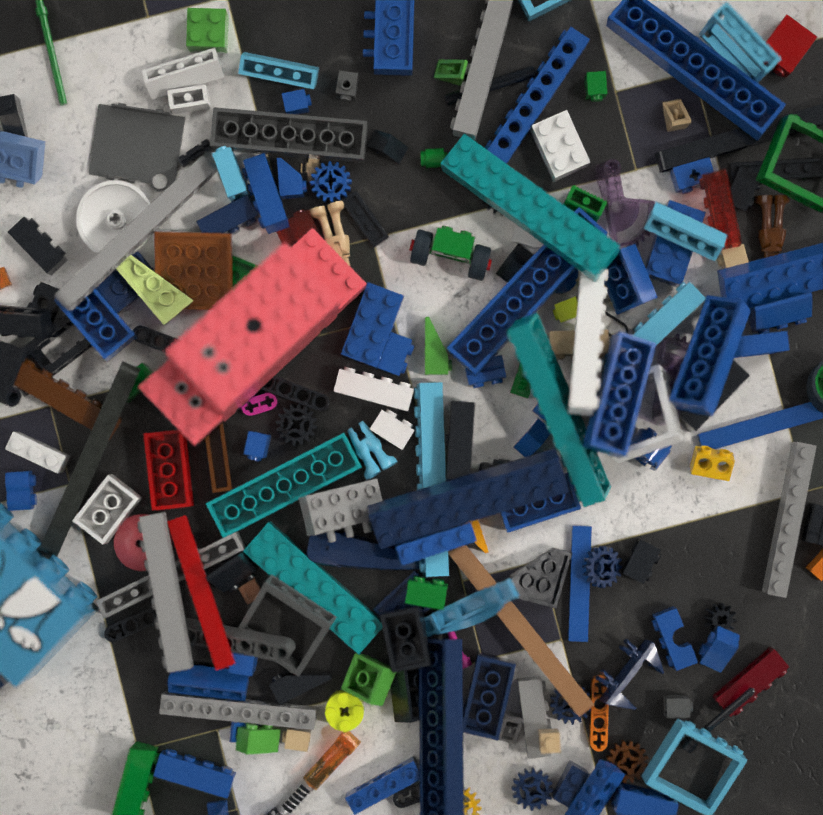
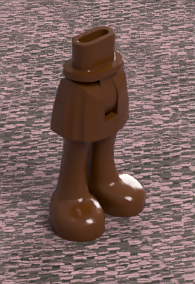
M772 195L754 196V203L762 208V229L758 230L759 241L762 247L761 251L764 252V258L778 255L779 252H782L786 230L783 229V211L785 205L790 202V198L785 195L773 196L775 218L772 228Z

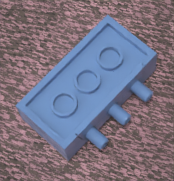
M0 131V183H5V178L16 180V187L19 188L24 187V182L35 185L43 175L45 141Z

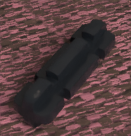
M205 139L201 142V145H196L187 151L186 155L183 154L178 157L180 165L185 167L190 164V161L193 162L205 154V151L211 150L210 141Z

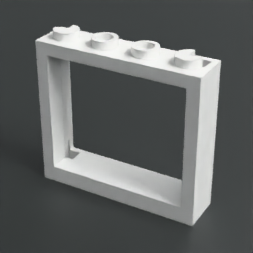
M659 364L650 367L647 381L655 378L669 433L630 446L627 457L616 458L609 455L610 458L618 463L684 441L676 408L669 401L671 389L666 370Z

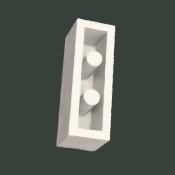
M13 432L5 448L55 473H63L71 457L21 432Z

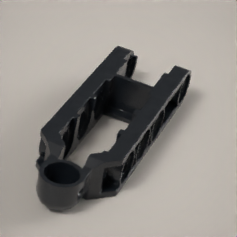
M65 314L52 324L53 331L46 338L40 340L33 339L22 348L28 350L25 358L30 359L33 357L40 367L50 371L53 377L90 349L92 344L84 338L82 341H77L76 345L69 351L60 354L61 357L53 363L49 361L42 352V349L74 325ZM18 388L24 397L29 395V393Z

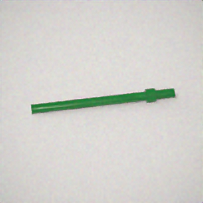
M35 0L37 6L35 9L36 15L40 19L59 103L61 106L67 105L47 19V7L44 6L43 0Z

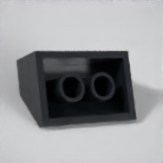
M419 668L396 672L390 686L394 720L399 723L419 721Z

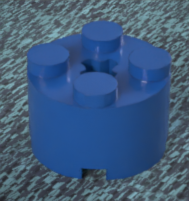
M650 427L646 430L640 428L632 437L630 446L657 437V433ZM672 446L661 448L634 459L644 466L646 464L651 465L650 469L656 471L669 455Z

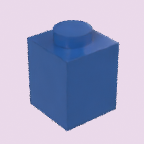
M305 89L282 93L286 114L310 112L308 106L312 105L310 94L305 93Z

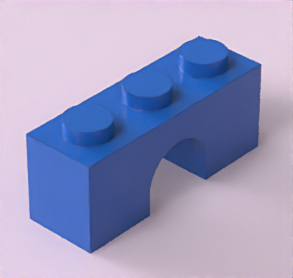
M673 606L652 614L654 620L651 622L655 631L660 633L661 638L658 640L662 649L666 648L668 654L666 660L669 667H673L678 671L698 663L690 643L686 642L677 645L673 642L674 631L684 627L677 608Z

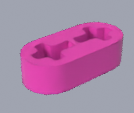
M271 393L252 397L242 407V411L248 416L270 411L277 406V397ZM267 396L270 399H274L271 407L267 404L261 406V402L266 401ZM248 402H251V404L258 403L259 407L253 408L252 413L245 408L248 406Z

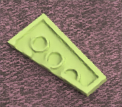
M132 255L116 268L163 325H166L194 302V300Z

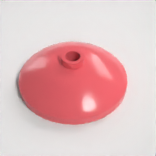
M137 514L127 518L114 536V549L118 559L126 567L135 571H146L144 563L147 560L146 552H143L142 548L137 545L138 540L143 541L142 533H139L137 522L140 521L139 517L148 516L149 514Z

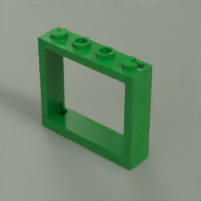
M788 114L780 118L756 181L819 213H823V198L772 173L790 127L823 144L822 130L816 128L817 126L813 123H806L800 120V117L795 114Z

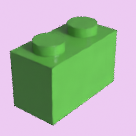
M251 723L246 724L245 727H238L235 750L246 755L277 753L281 729L271 725L258 726Z

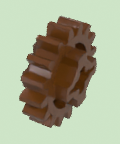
M621 740L620 746L614 743L616 748L614 750L610 748L611 755L606 756V758L617 768H623L626 771L622 779L623 783H626L627 779L634 783L635 777L640 780L639 774H643L645 771L643 768L648 766L645 760L649 759V757L643 755L645 749L640 748L638 742L633 745L632 740H629L628 744ZM629 749L636 751L638 754H631ZM626 758L630 759L628 765L625 764Z

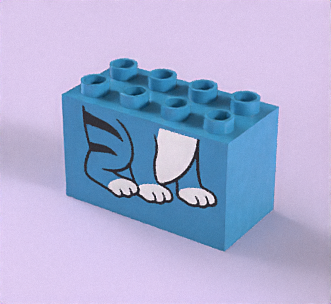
M0 503V673L16 688L37 675L99 608L93 603L97 598V594L82 581L75 586L65 576L69 572L68 566L55 555L47 559L37 549L42 544L40 539L26 528L19 532L10 523L14 515L11 511H8L6 506Z

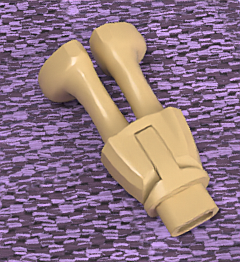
M336 201L327 205L332 218L335 236L331 232L325 206L310 209V216L316 218L321 225L325 241L350 266L348 259L350 257L349 236L344 234L340 220V212L344 208L343 201Z

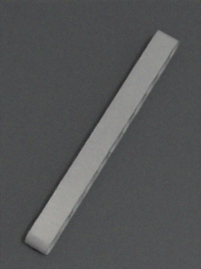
M205 155L201 156L56 293L55 298L69 311L73 310L216 174L218 171L217 167Z

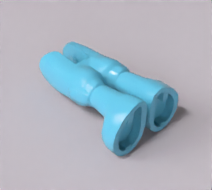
M361 421L358 424L361 427V431L366 435L359 440L357 433L354 432L352 427L347 431L356 450V455L365 464L364 477L366 480H369L381 472L371 457L370 451L375 454L382 470L390 468L398 461L394 456H388L382 450L380 439L376 438L364 421Z

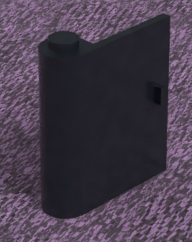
M0 341V403L14 407L21 400V392L13 386L28 350Z

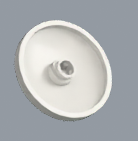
M116 180L102 182L91 188L79 203L76 213L78 232L84 243L90 249L99 253L151 203L140 189L130 183ZM149 238L146 241H144L132 254L139 251L147 243Z

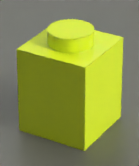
M576 296L554 304L555 309L552 311L556 321L560 320L563 323L576 318L578 302Z

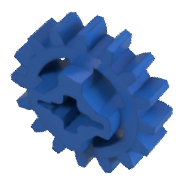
M331 161L328 162V166L321 163V169L316 167L315 171L317 174H311V178L314 181H310V185L315 186L312 188V192L317 193V199L323 197V203H326L327 199L333 203L334 199L341 201V196L346 198L347 194L345 191H351V187L348 185L352 184V180L347 179L350 177V173H344L346 167L339 168L338 162L335 166H332ZM330 176H332L333 180L332 189L329 186ZM321 189H325L328 194L324 193Z

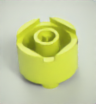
M338 690L329 697L325 708V717L331 727L338 731L348 732L355 729L361 723L364 716V702L344 690ZM342 708H349L348 713L341 712Z

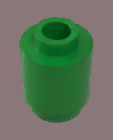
M443 148L425 149V151H421V166L441 168L440 163L448 153L444 152Z

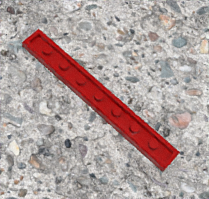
M187 515L170 520L167 523L215 669L217 671L234 665L236 662L209 581L206 579L207 575Z

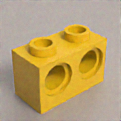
M705 445L701 447L695 446L690 462L691 475L730 481L735 463L734 455L726 449L716 450ZM702 458H706V459H707V460L704 461V462H700V461H699V460L702 459ZM720 462H726L724 465H718Z

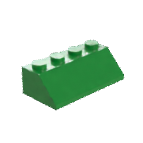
M136 741L129 749L112 815L145 814V810L142 808L144 802L147 803L150 791L147 789L149 783L152 784L154 780V772L152 771L154 764L157 765L160 753H157L159 747Z

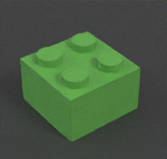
M187 8L186 46L189 52H202L215 48L217 53H227L229 15L226 9Z
M355 653L341 689L369 705L383 706L396 672L392 673L390 666L369 655Z

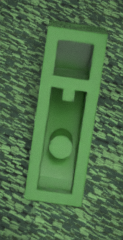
M425 317V375H448V371H452V360H448V354L430 318Z

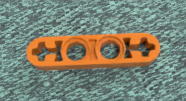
M596 676L591 680L590 699L593 703L602 696L601 694L594 695V692L598 693L599 691L595 683L599 682L596 680ZM603 685L601 686V692L604 693L607 688ZM607 704L601 709L593 706L590 711L589 743L592 749L598 752L605 750L608 744L609 705ZM596 718L604 719V725L601 728L594 726ZM593 731L604 732V734L600 733V739L604 741L600 744V747L593 743L597 741V733L593 734Z

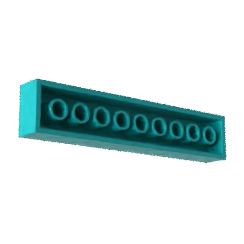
M463 134L440 163L443 172L595 282L620 252L619 244L466 134Z
M538 313L518 319L508 329L507 337L510 344L514 345L516 359L518 362H521L524 368L523 375L530 382L531 393L534 398H537L539 412L541 415H544L547 421L546 428L554 437L553 443L556 450L560 451L562 465L567 467L569 481L577 490V499L579 502H582L583 507L606 501L612 486L597 451L582 447L587 428L581 414L568 413L570 388Z

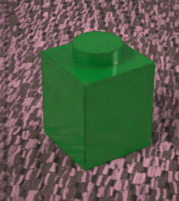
M606 71L586 73V99L598 102L606 97Z

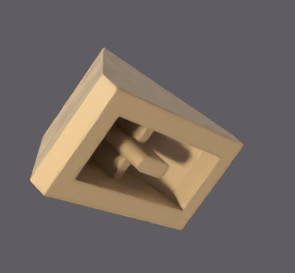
M681 99L662 102L667 132L685 129L689 126L691 118Z

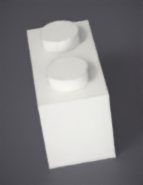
M205 84L167 90L170 110L174 115L211 109L209 91Z
M389 409L386 412L381 410L370 430L403 450L415 431L412 429L413 425L405 419L402 422L395 418L397 414Z

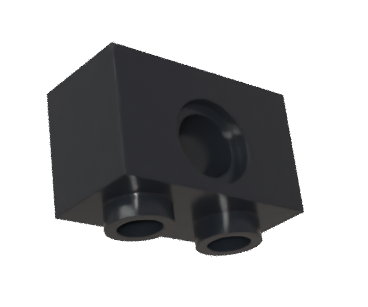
M40 282L39 285H36L33 291V301L27 305V308L42 309L41 301L47 299L48 306L44 309H50L53 324L60 308L54 299L60 289Z

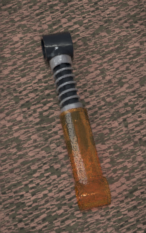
M350 731L342 732L334 744L303 776L301 785L297 786L298 788L294 790V793H290L291 796L287 797L286 801H283L284 804H280L278 808L274 807L267 815H292L293 810H296V807L303 803V799L310 795V791L317 790L346 757L354 752L361 741Z

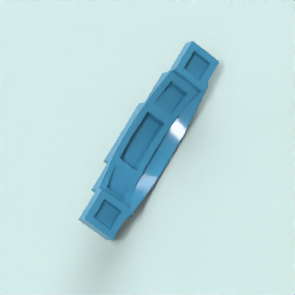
M509 578L487 588L485 587L445 606L444 610L439 609L425 616L427 637L471 627L500 612L506 602L519 596L511 579Z

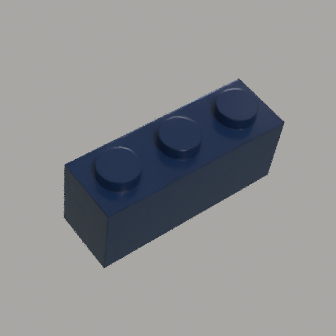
M245 195L196 222L201 232L232 233L234 235L240 231L239 228L245 225L249 227L257 223L259 216L248 195Z

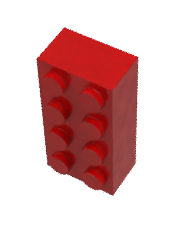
M179 430L143 434L152 511L194 506L187 438Z

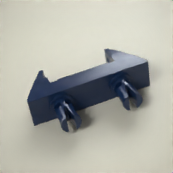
M625 639L623 642L628 648L622 645L619 648L631 658L615 679L604 669L599 672L605 679L596 675V680L607 688L599 701L607 705L636 710L637 707L630 703L626 696L621 694V691L632 680L644 661L658 673L663 674L664 670L655 644L652 641L645 639L640 647L637 648L628 639Z

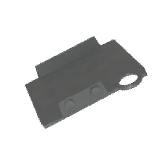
M124 103L111 104V106L99 104L89 163V174L107 177L109 180H114L115 178L128 180L127 182L148 183L156 191H165L176 181L185 117L171 115L169 112H164L163 109L137 108L126 106ZM157 174H163L167 177V185L162 189H158L153 185V178Z

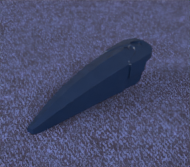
M334 530L336 541L331 543L328 541L326 532L310 535L307 550L308 558L312 562L323 566L371 570H419V562L422 561L421 559L401 565L395 547L389 546L380 549L377 541L357 535L347 538L345 532Z

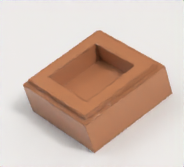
M254 578L238 589L248 605L255 600L261 587Z

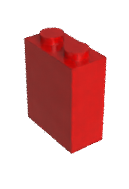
M787 14L766 41L781 58L773 67L775 74L785 78L791 74L818 37Z

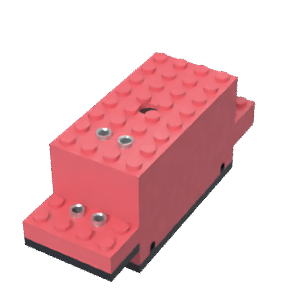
M312 228L291 248L286 243L282 244L165 352L168 361L141 384L139 388L196 447L222 422H227L274 376L336 320L337 315L366 288V283ZM184 387L185 390L180 392L179 389ZM197 401L199 402V404L197 406H193V402Z

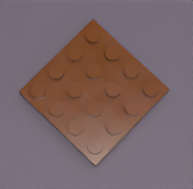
M154 232L155 273L194 300L185 309L211 310L233 290L232 233Z

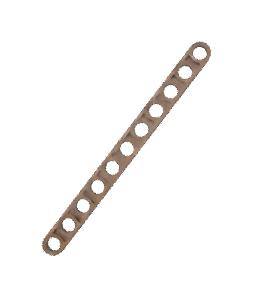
M467 545L448 550L450 557L478 591L496 584V581ZM506 602L503 609L497 615L575 713L581 717L594 706V703L513 602Z

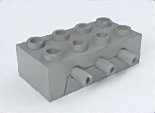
M377 479L299 498L307 535L326 532L329 543L336 541L334 530L344 527L347 538L353 537L352 525L362 523L364 533L371 532L368 505L383 501Z

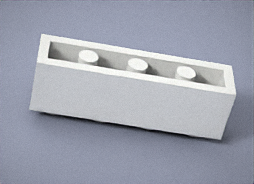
M215 48L142 70L144 83L152 100L168 95L167 90L198 86L225 77Z
M344 367V370L339 369L334 392L408 412L414 389L410 388L411 384L400 382L399 385L392 383L393 379L381 377V380L373 378L374 374L363 372L360 375L355 373V369Z

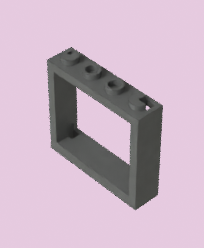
M271 575L265 581L238 628L252 630L247 625L267 592L321 626V631L302 661H299L292 655L284 662L274 661L299 677L337 617L274 575Z

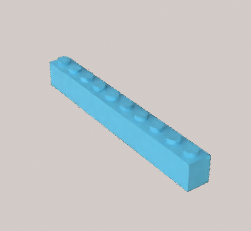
M443 382L418 383L414 387V399H417L414 416L418 418V426H415V437H418V445H416L415 452L416 457H419V464L416 465V474L420 480V484H417V490L446 482ZM448 551L422 559L419 562L420 573L422 572L425 577L449 576Z

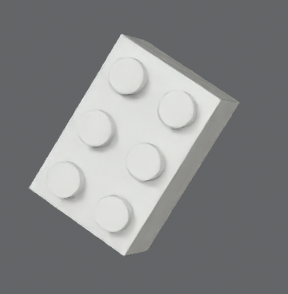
M567 110L531 126V134L553 182L589 166L590 160Z
M113 474L107 475L73 519V522L101 544H107L143 497Z

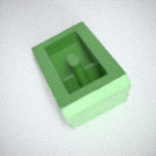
M438 60L434 78L461 86L464 81L468 61Z

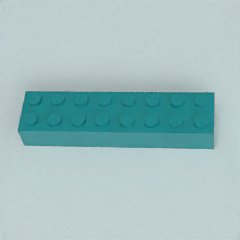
M342 433L206 503L222 537L225 538L299 500L300 497L307 496L356 471L362 465L346 434Z
M271 521L243 550L248 557L270 576L274 575L335 615L337 618L330 627V630L357 654H360L383 628L381 619L321 565L312 562L308 558L307 553Z

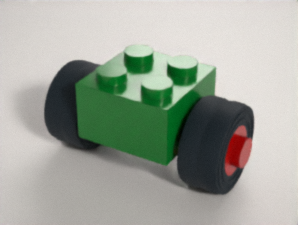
M448 226L437 227L433 247H431L433 233L418 229L415 240H411L409 251H412L411 263L425 266L428 255L431 254L470 264L468 277L483 281L486 270H490L492 260L489 259L490 247L476 244L473 257H470L475 240L471 232L461 230L459 233L453 231V228Z

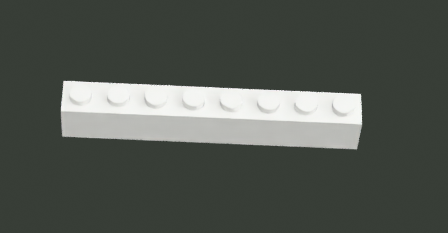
M606 269L596 282L580 271L568 413L592 415L594 409L598 408V397H595V390H599L600 378H597V372L601 370V360H598V353H602L603 341L599 340L600 335L604 333V323H601V317H605L606 305H602L603 299H606L607 287H604V281L608 280L609 269Z

